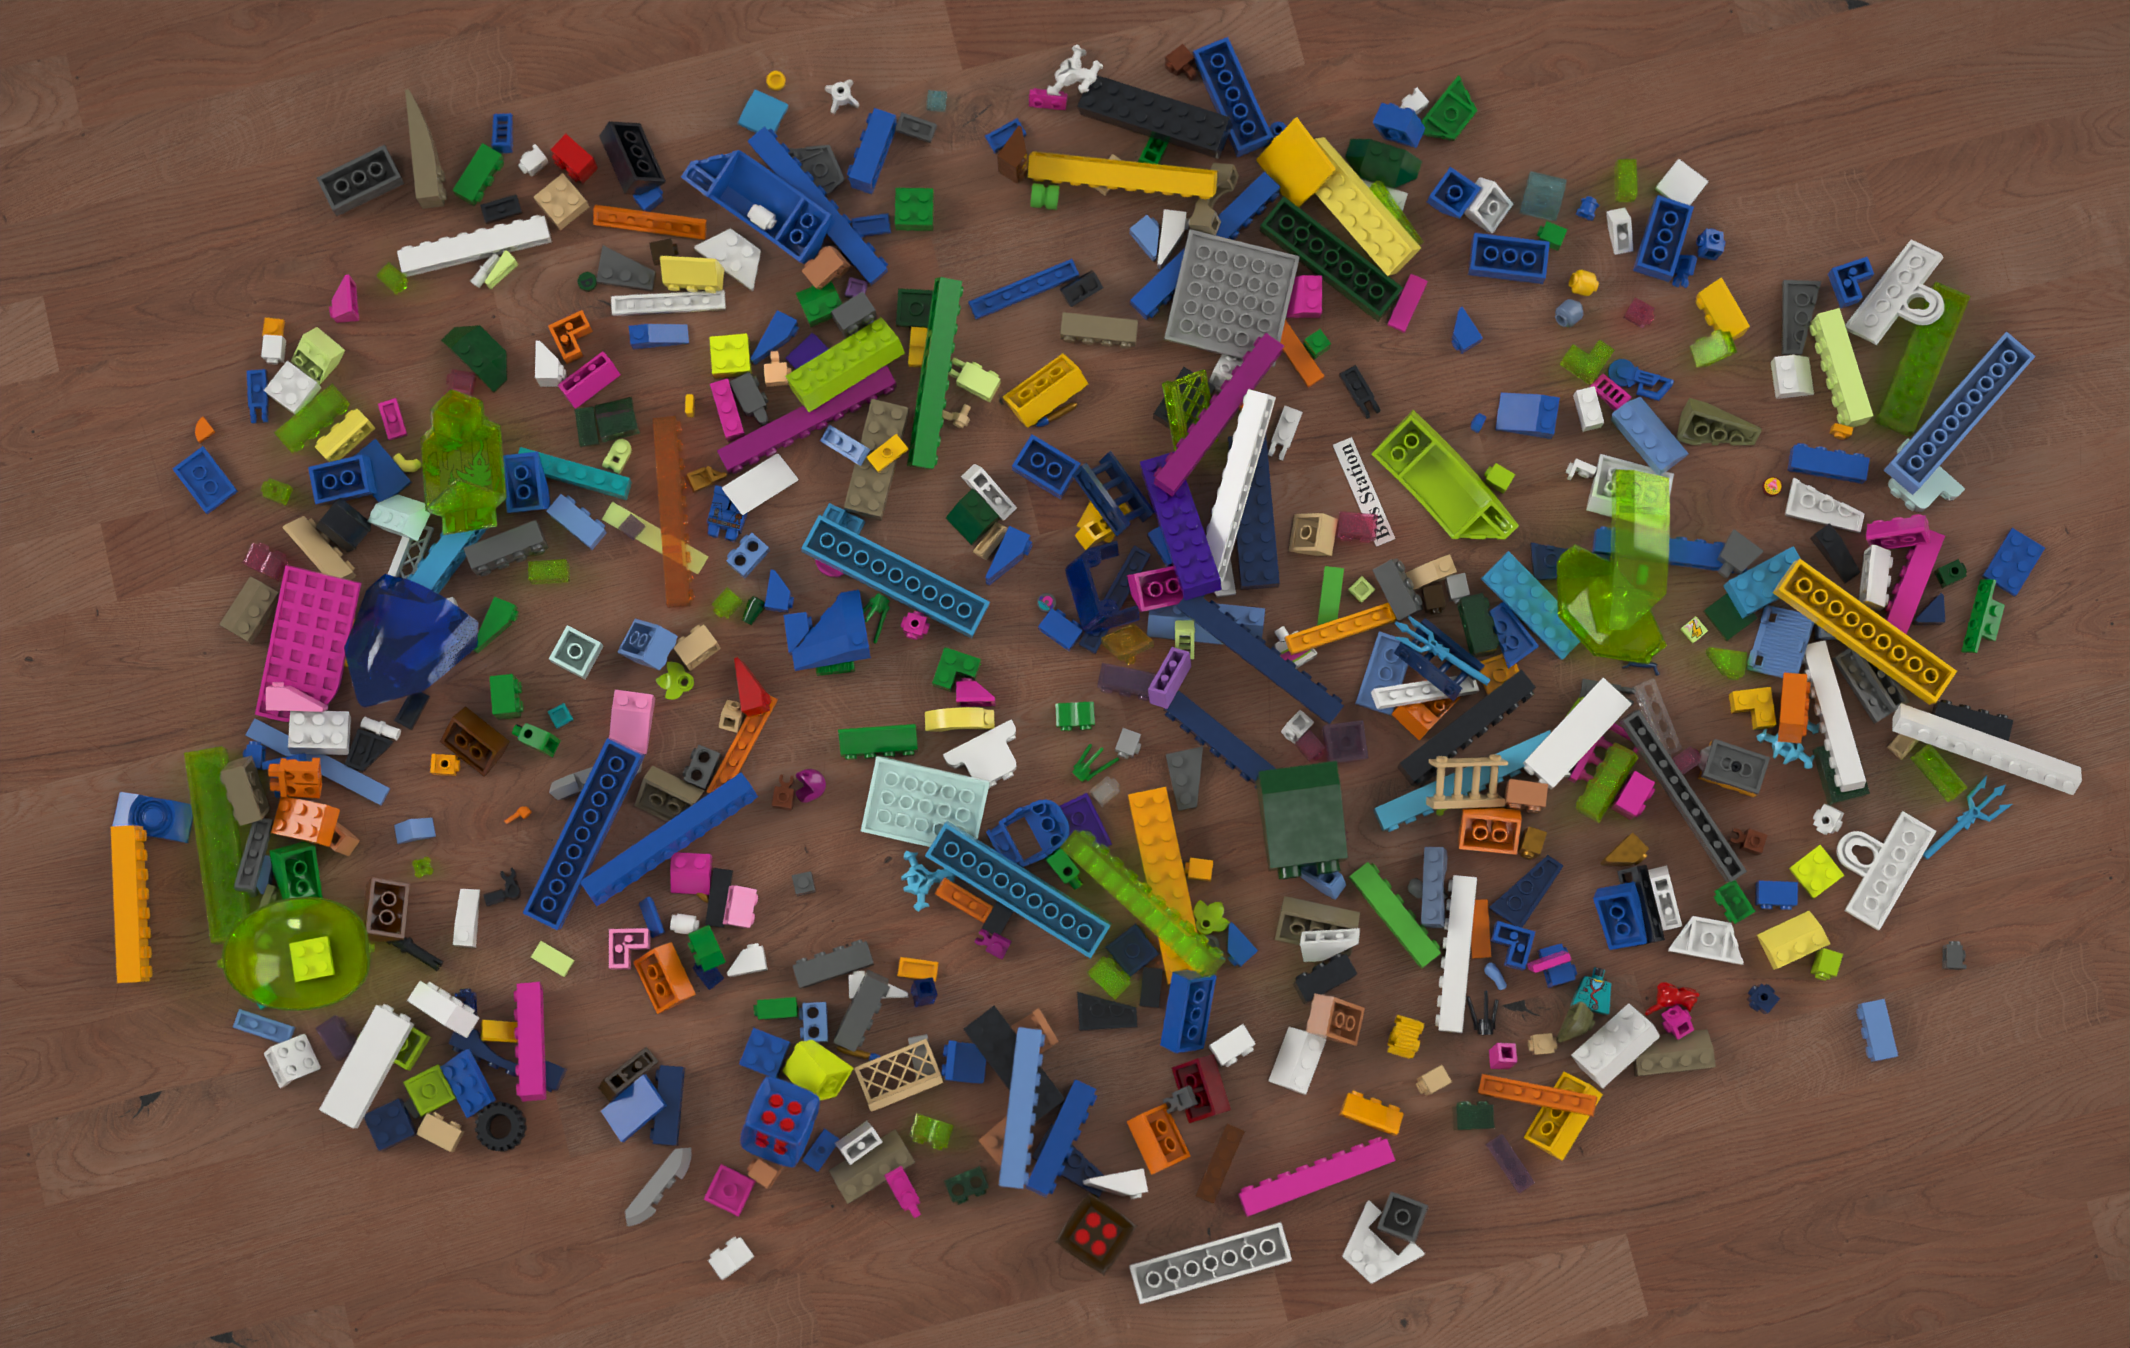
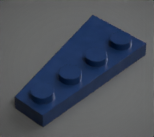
M1530 543L1533 576L1538 581L1611 574L1609 555Z
M1547 855L1488 909L1512 925L1523 928L1564 865Z
M1053 1124L1050 1125L1031 1157L1036 1161L1050 1135ZM1071 1144L1070 1147L1073 1150L1069 1159L1064 1158L1062 1165L1065 1168L1061 1176L1099 1198L1103 1190L1084 1185L1083 1180L1104 1175Z

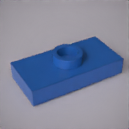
M824 1129L802 1161L819 1172L836 1148L835 1143L840 1139Z

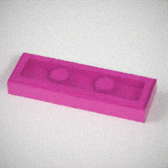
M1410 274L1387 324L1388 326L1405 333L1428 281Z

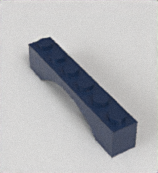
M472 1029L467 1038L455 1031L453 1032L448 1043L453 1046L452 1050L461 1053L464 1050L470 1049L475 1060L479 1062L481 1059L489 1061L487 1065L495 1069L501 1066L506 1069L505 1073L516 1077V1065H519V1063H513L498 1056L489 1048L484 1040H481V1034L478 1030ZM545 1061L546 1091L552 1092L553 1089L558 1091L567 1069Z

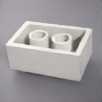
M290 711L288 737L290 754L348 755L351 730L349 711Z
M419 981L407 1001L446 1027L467 1038L479 1017L473 1014L475 1010L466 1004L463 1006L462 1001L454 996L451 997L445 990L441 988L438 990L439 987L433 983L428 982V984Z

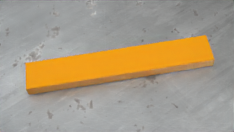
M1388 602L1285 636L1284 639L1292 656L1395 622L1397 618Z

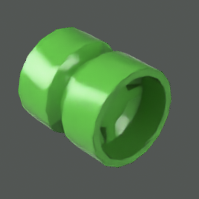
M1033 183L1030 207L1041 208L1045 205L1046 209L1057 210L1059 186L1048 185L1045 188L1041 183Z

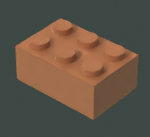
M1314 994L1306 1032L1337 1043L1357 1046L1365 1008L1335 997Z

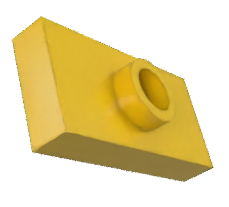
M895 434L866 458L879 473L905 453L908 447Z

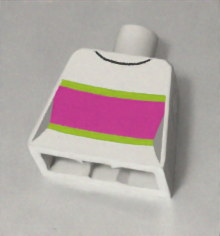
M1283 626L1274 632L1280 640L1274 644V648L1281 653L1280 657L1285 661L1289 659L1297 665L1295 669L1317 656L1314 648L1291 656L1284 639L1285 636L1289 635L1286 628Z

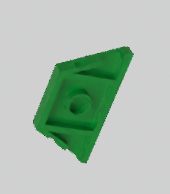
M1459 75L1421 121L1425 127L1423 135L1455 141L1478 110L1471 101L1470 95Z

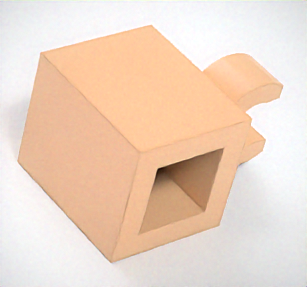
M771 351L772 364H764L766 387L789 385L785 376L792 372L791 368H788L786 362L780 363L778 351Z

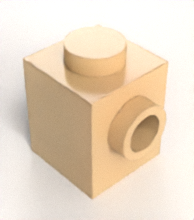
M726 701L721 712L719 728L738 732L744 717L739 702Z
M1552 1033L1530 1036L1528 1049L1532 1051V1056L1554 1053V1049H1557L1556 1037H1553Z

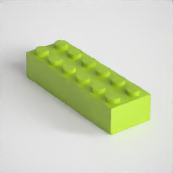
M881 317L785 377L792 392L807 411L811 412L905 354V351L897 335Z

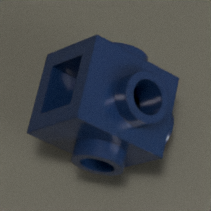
M1759 984L1758 986L1754 985L1747 994L1750 996L1746 1000L1750 1002L1749 1006L1756 1012L1761 1011L1765 1015L1771 1011L1780 998L1774 994L1775 990L1771 986Z

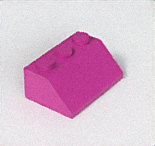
M1921 514L1912 515L1911 518L1904 519L1896 517L1891 521L1885 522L1883 520H1876L1871 524H1867L1866 540L1870 546L1877 545L1884 549L1931 543L1928 520L1925 515Z
M1173 566L1127 575L1131 595L1140 612L1177 605L1183 599Z

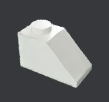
M1621 208L1607 211L1608 231L1614 254L1633 251L1631 217L1627 210Z
M758 943L747 945V949L742 950L728 970V977L768 970L764 947L759 946Z

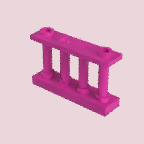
M1614 723L1609 728L1631 741L1625 730ZM1601 736L1576 763L1568 780L1573 783L1578 779L1585 780L1608 793L1605 800L1609 802L1612 798L1615 799L1620 792L1618 786L1638 750L1634 746L1631 753H1628ZM1602 746L1627 760L1622 770L1596 757L1595 753H1593L1595 747ZM1586 763H1593L1617 776L1613 786L1611 787L1586 773L1584 769Z

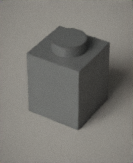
M811 871L792 875L797 896L816 892Z

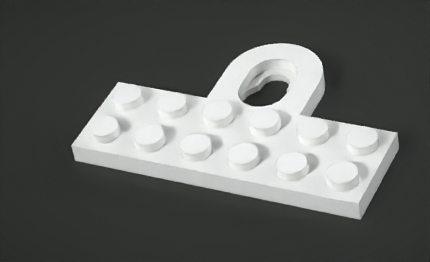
M1910 240L1846 323V330L1877 345L1898 316L1917 325H1928L1937 321L1944 312V301L1937 291L1923 284L1943 259L1942 254ZM1916 297L1925 298L1930 303L1929 307L1925 310L1910 309L1908 304Z
M1902 811L1883 843L1860 831L1844 835L1837 845L1838 859L1843 866L1863 877L1844 911L1874 929L1880 930L1935 835L1936 830ZM1859 845L1870 848L1874 854L1872 863L1869 865L1861 864L1852 853V847Z

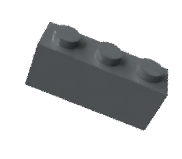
M1391 559L1373 569V572L1397 620L1401 621L1407 619L1408 616H1413L1422 611L1423 602L1420 596L1416 595L1412 580L1409 577L1407 578L1404 572V564L1398 559Z

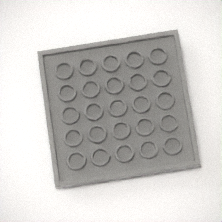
M1190 229L1164 340L1242 359L1248 350L1251 352L1254 349L1253 344L1259 336L1262 338L1265 333L1280 342L1300 256Z

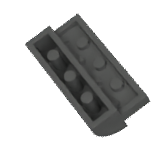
M1849 648L1833 658V661L1874 724L1895 712L1900 703L1906 705L1910 702L1894 679Z

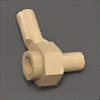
M964 404L960 413H950L943 410L942 417L947 420H953V425L963 429L970 421L967 415L971 407Z

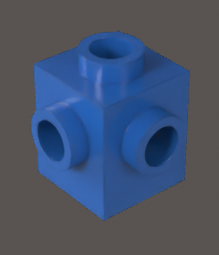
M1706 228L1696 240L1698 257L1716 261L1725 248L1723 232Z

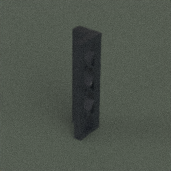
M1647 865L1617 871L1620 884L1627 883L1625 873L1631 872L1632 882H1635L1640 898L1647 944L1664 941L1665 938Z

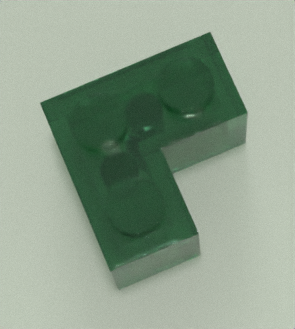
M1471 1101L1458 1102L1457 1106L1452 1107L1454 1131L1495 1128L1493 1105H1488V1101H1478L1476 1105H1471Z

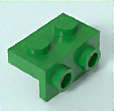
M1736 880L1728 882L1714 891L1716 895L1713 897L1719 906L1723 904L1726 909L1724 914L1729 922L1733 921L1737 924L1756 912Z

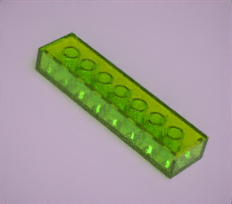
M1936 281L1930 288L1941 295L1944 301V312L1937 321L1931 324L1914 325L1874 421L1908 437L1915 432L1971 297ZM1926 299L1923 303L1921 310H1925L1929 307L1930 303L1927 302Z

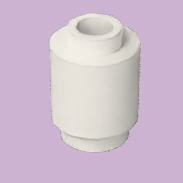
M755 204L747 215L751 222L764 231L767 229L771 230L776 224V215L761 205Z
M672 915L670 930H674L675 933L689 934L699 929L700 921L696 920V916Z

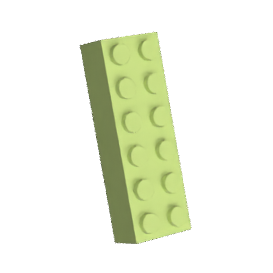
M1840 308L1819 313L1810 323L1809 329L1811 335L1816 340V352L1820 354L1822 359L1820 361L1822 371L1826 372L1827 387L1829 390L1831 389L1833 394L1831 398L1832 404L1838 410V423L1849 427L1864 425L1873 417V413Z

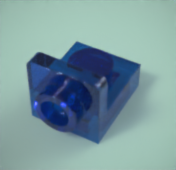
M695 963V966L692 968L709 990L725 979L716 967L704 972L702 966H697Z
M459 989L460 993H454L456 998H466V1001H463V1006L466 1004L474 1009L473 1014L477 1016V993L471 992V989Z

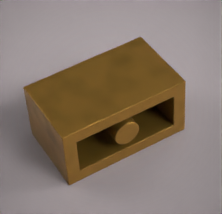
M1528 826L1523 832L1517 851L1521 853V857L1529 860L1537 858L1541 853L1547 832Z

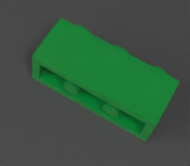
M482 143L453 188L454 194L473 206L477 202H481L484 197L483 192L492 185L494 181L493 176L504 165L502 154Z

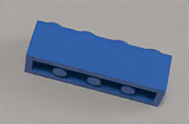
M1798 443L1790 450L1787 471L1863 484L1867 480L1870 458L1860 453L1850 455L1846 454L1843 450H1834L1832 452L1827 451L1825 447L1809 448L1807 444Z

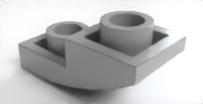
M924 1034L908 1038L909 1045L926 1038L929 1043L928 1035ZM925 1044L917 1046L914 1054L925 1058L927 1053ZM912 1057L914 1069L919 1071L923 1061ZM925 1062L921 1072L931 1075L935 1073V1069L932 1064Z

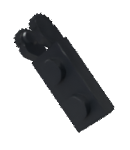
M1356 365L1339 374L1346 389L1366 419L1370 418V413L1364 405L1367 402H1370L1374 412H1381L1374 399L1375 396Z

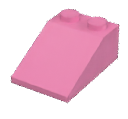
M615 690L609 738L643 754H647L655 704L654 695Z

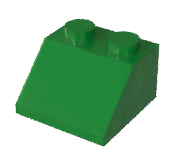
M832 281L821 290L811 286L796 293L810 328L832 319L831 311L842 305Z

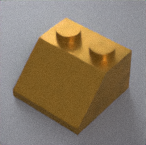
M1632 832L1600 864L1602 866H1631L1634 863L1638 865L1648 856L1646 852L1649 848Z

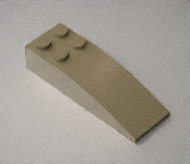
M406 89L416 199L422 209L445 206L444 200H447V192L442 183L445 182L444 170L442 171L438 152L427 122L410 90Z

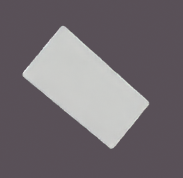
M777 453L722 487V490L740 513L744 515L797 482L798 478Z

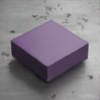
M849 277L845 297L853 298L861 292L866 293L868 282Z

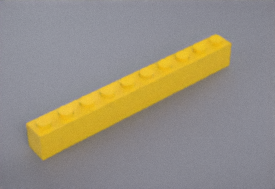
M1035 151L1029 155L1028 178H1033L1034 181L1038 182L1045 179L1052 180V183H1063V181L1070 182L1071 185H1081L1083 183L1088 184L1089 187H1099L1100 185L1107 186L1108 189H1118V187L1125 188L1126 191L1140 189L1144 190L1145 193H1155V191L1162 192L1164 195L1178 193L1182 197L1197 195L1201 199L1213 197L1216 194L1217 170Z

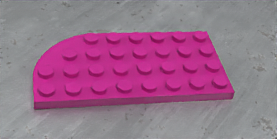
M285 565L255 715L290 722V711L266 710V687L272 685V682H284V685L292 686L326 705L330 704L334 699L341 684L361 588L360 582Z

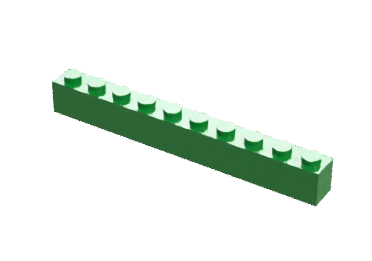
M944 277L935 278L907 466L929 470L934 469V466L937 465L938 455H936V451L941 442L939 431L944 422L942 411L946 407L945 392L949 388V380L947 378L948 372L952 368L951 354H953L955 349L953 339L958 329L956 319L961 310L959 299L963 295L962 281Z

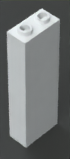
M1602 678L1523 762L1525 765L1524 769L1531 776L1533 774L1537 776L1539 783L1548 784V788L1553 789L1629 708L1631 703L1607 680Z
M383 1004V1006L376 1005L319 1109L352 1128L359 1127L414 1026V1023L410 1022L411 1018L403 1013L397 1015L393 1012L394 1008Z

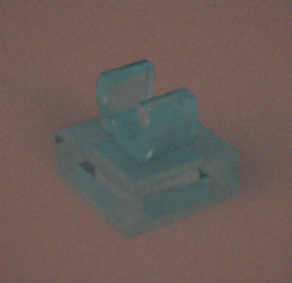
M928 90L927 110L945 112L947 92Z

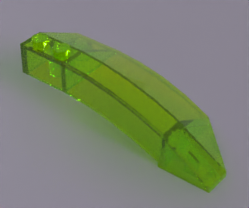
M1616 469L1612 475V535L1608 593V630L1628 631L1666 595L1670 537V490L1668 477L1636 470Z

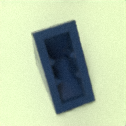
M1942 593L1937 595L1913 620L1912 624L1920 626L1942 625L1945 623L1944 595Z

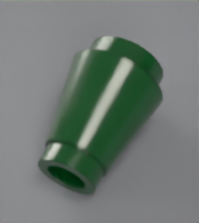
M752 595L751 599H748L742 621L752 625L765 609V602Z

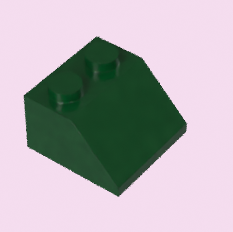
M971 489L958 501L946 516V520L972 546L995 522L999 521V515L974 489Z

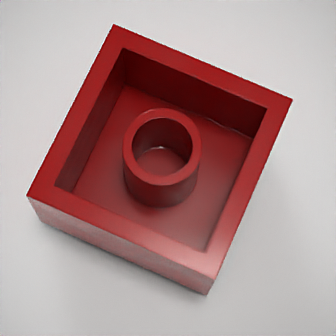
M567 134L550 149L555 165L561 170L565 169L569 173L568 176L574 182L579 181L581 184H584L598 169L594 158Z

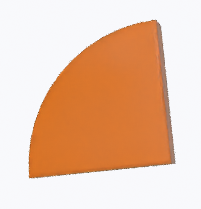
M203 416L199 419L195 428V435L199 443H202L215 433Z

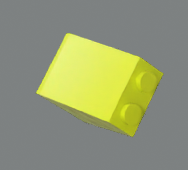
M814 1040L797 1043L794 1047V1052L787 1059L786 1065L782 1070L794 1085L816 1094L820 1101L837 1097L853 1070L852 1066Z

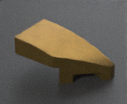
M707 466L706 468L703 467L686 474V478L693 493L721 481L727 477V474Z

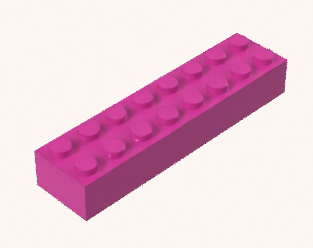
M1381 1137L1370 1140V1145L1364 1147L1362 1143L1351 1147L1352 1152L1347 1154L1343 1150L1333 1154V1159L1327 1161L1325 1157L1314 1161L1315 1166L1309 1167L1306 1164L1295 1168L1296 1173L1290 1174L1287 1171L1277 1175L1278 1179L1272 1181L1271 1178L1259 1182V1187L1253 1188V1185L1242 1188V1193L1238 1194L1246 1217L1394 1162L1395 1158L1388 1140H1382Z

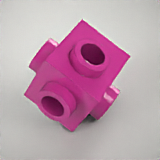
M918 611L908 612L907 617H903L901 627L904 628L903 632L907 638L917 640V638L923 639L924 634L927 635L930 624L927 623L928 620L927 617H924V613ZM915 621L919 624L917 627H913L911 623Z
M1679 1005L1661 1014L1664 1020L1662 1023L1667 1033L1671 1032L1677 1040L1694 1031L1689 1012L1686 1009L1682 1010Z

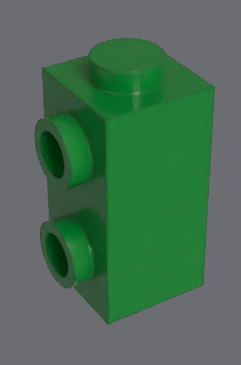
M797 998L757 1000V1005H754V1016H758L759 1021L798 1018Z

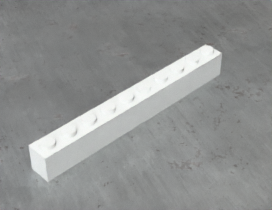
M1249 389L1243 399V409L1238 416L1237 430L1233 434V444L1227 455V465L1222 472L1223 479L1221 486L1217 490V500L1212 508L1211 521L1206 529V538L1221 582L1225 578L1276 397Z
M1900 703L1893 716L1894 732L2062 792L2074 795L2082 782L2081 767L1905 704Z

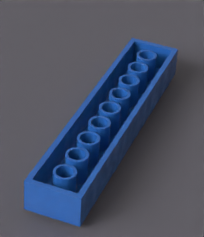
M612 738L606 739L523 914L556 930L562 929L582 887L580 881L587 877L645 754Z

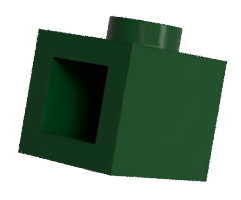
M1959 559L1934 571L1942 589L1967 577V569L1963 563H1960Z

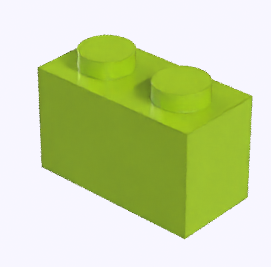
M1826 948L1816 951L1810 973L1814 974L1816 979L1822 981L1837 977L1843 954Z

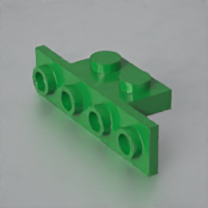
M1980 579L1961 650L1963 653H1977L1981 637L1989 641H1996L2005 605L1992 599L1996 584L1994 579Z

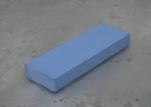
M831 425L828 426L820 440L860 466L870 451L869 448Z
M239 1009L233 1024V1028L278 1043L291 1039L295 1030L293 1026Z

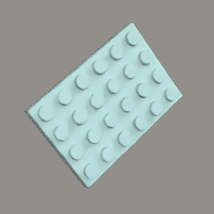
M877 756L861 832L931 847L940 830L948 821L978 840L990 781Z

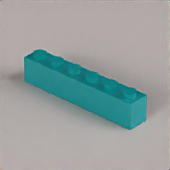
M520 447L518 454L536 451ZM538 452L546 478L627 500L632 485L630 478Z

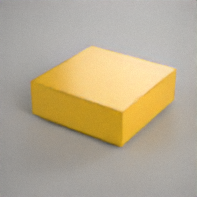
M686 394L685 413L688 417H694L695 398L693 394Z

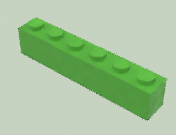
M1367 862L1350 875L1349 879L1422 969L1441 954L1439 951L1441 949L1434 939L1432 941L1427 936L1428 931L1422 924H1417L1414 920L1416 919L1415 914L1410 909H1405L1402 905L1404 903L1403 899L1398 894L1394 895L1390 890L1392 888L1391 884L1386 879L1382 880L1378 875L1380 871L1375 864L1372 863L1370 865Z

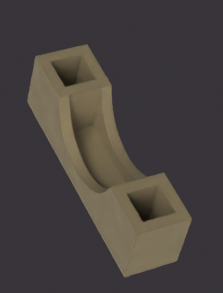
M1212 164L1210 170L1218 171L1216 194L1210 199L1199 198L1196 202L1194 213L1189 219V226L1192 230L1216 236L1221 221L1216 211L1213 210V206L1220 196L1233 191L1239 174L1233 164Z

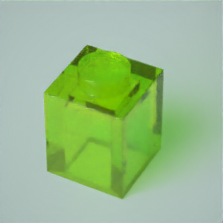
M389 262L376 275L379 281L395 295L407 287L408 279Z
M727 587L712 603V606L715 608L713 612L720 618L724 616L728 619L743 602Z

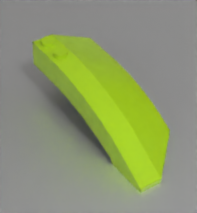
M1414 410L1372 452V455L1427 509L1451 539H1506L1519 527L1518 523L1474 470Z

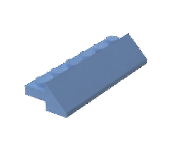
M1218 604L1220 606L1219 610L1222 613H1230L1236 618L1234 622L1239 626L1244 624L1251 630L1249 633L1252 636L1256 637L1258 635L1262 638L1265 608ZM1177 605L1149 610L1147 637L1175 640V621L1191 619L1176 608ZM1194 622V642L1224 645Z

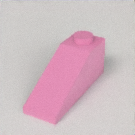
M272 682V685L266 687V710L313 712L328 710V705L292 686L284 685V682Z

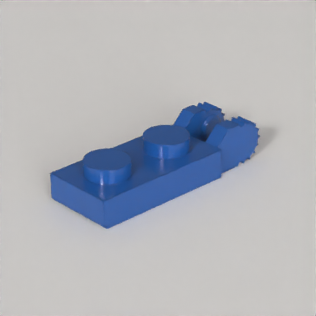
M267 370L246 371L248 408L250 409L251 423L257 422V408H262L263 422H268L269 401L268 394L264 391L268 385Z

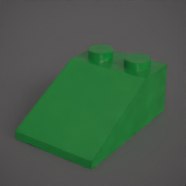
M303 841L269 851L272 870L286 910L323 901L314 844Z

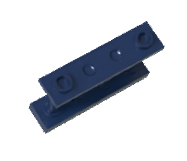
M1110 451L1099 461L1101 465L1091 469L1085 463L1072 476L1113 533L1118 536L1131 525L1129 521L1139 517L1142 522H1145L1155 511ZM1106 471L1112 480L1102 484L1096 475ZM1117 486L1122 496L1113 500L1107 490ZM1128 502L1133 511L1124 515L1118 506Z
M1424 618L1421 621L1423 626L1433 632L1434 640L1438 644L1449 648V653L1481 673L1485 666L1429 620ZM1417 628L1415 633L1428 640L1429 635ZM1416 638L1411 641L1417 646L1421 643ZM1400 642L1394 652L1401 660L1453 701H1455L1463 689L1459 685L1468 676L1475 680L1474 677L1463 670L1452 680L1444 674L1453 665L1446 660L1437 668L1429 662L1435 656L1433 653L1427 652L1422 656L1402 642Z

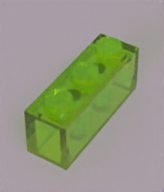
M1925 745L1910 757L1947 802L1952 801L1968 788L1932 745Z

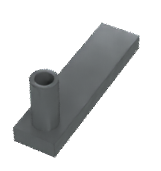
M263 818L262 820L252 822L235 881V890L245 891L251 898L256 897L259 893L256 885L274 823L272 819Z

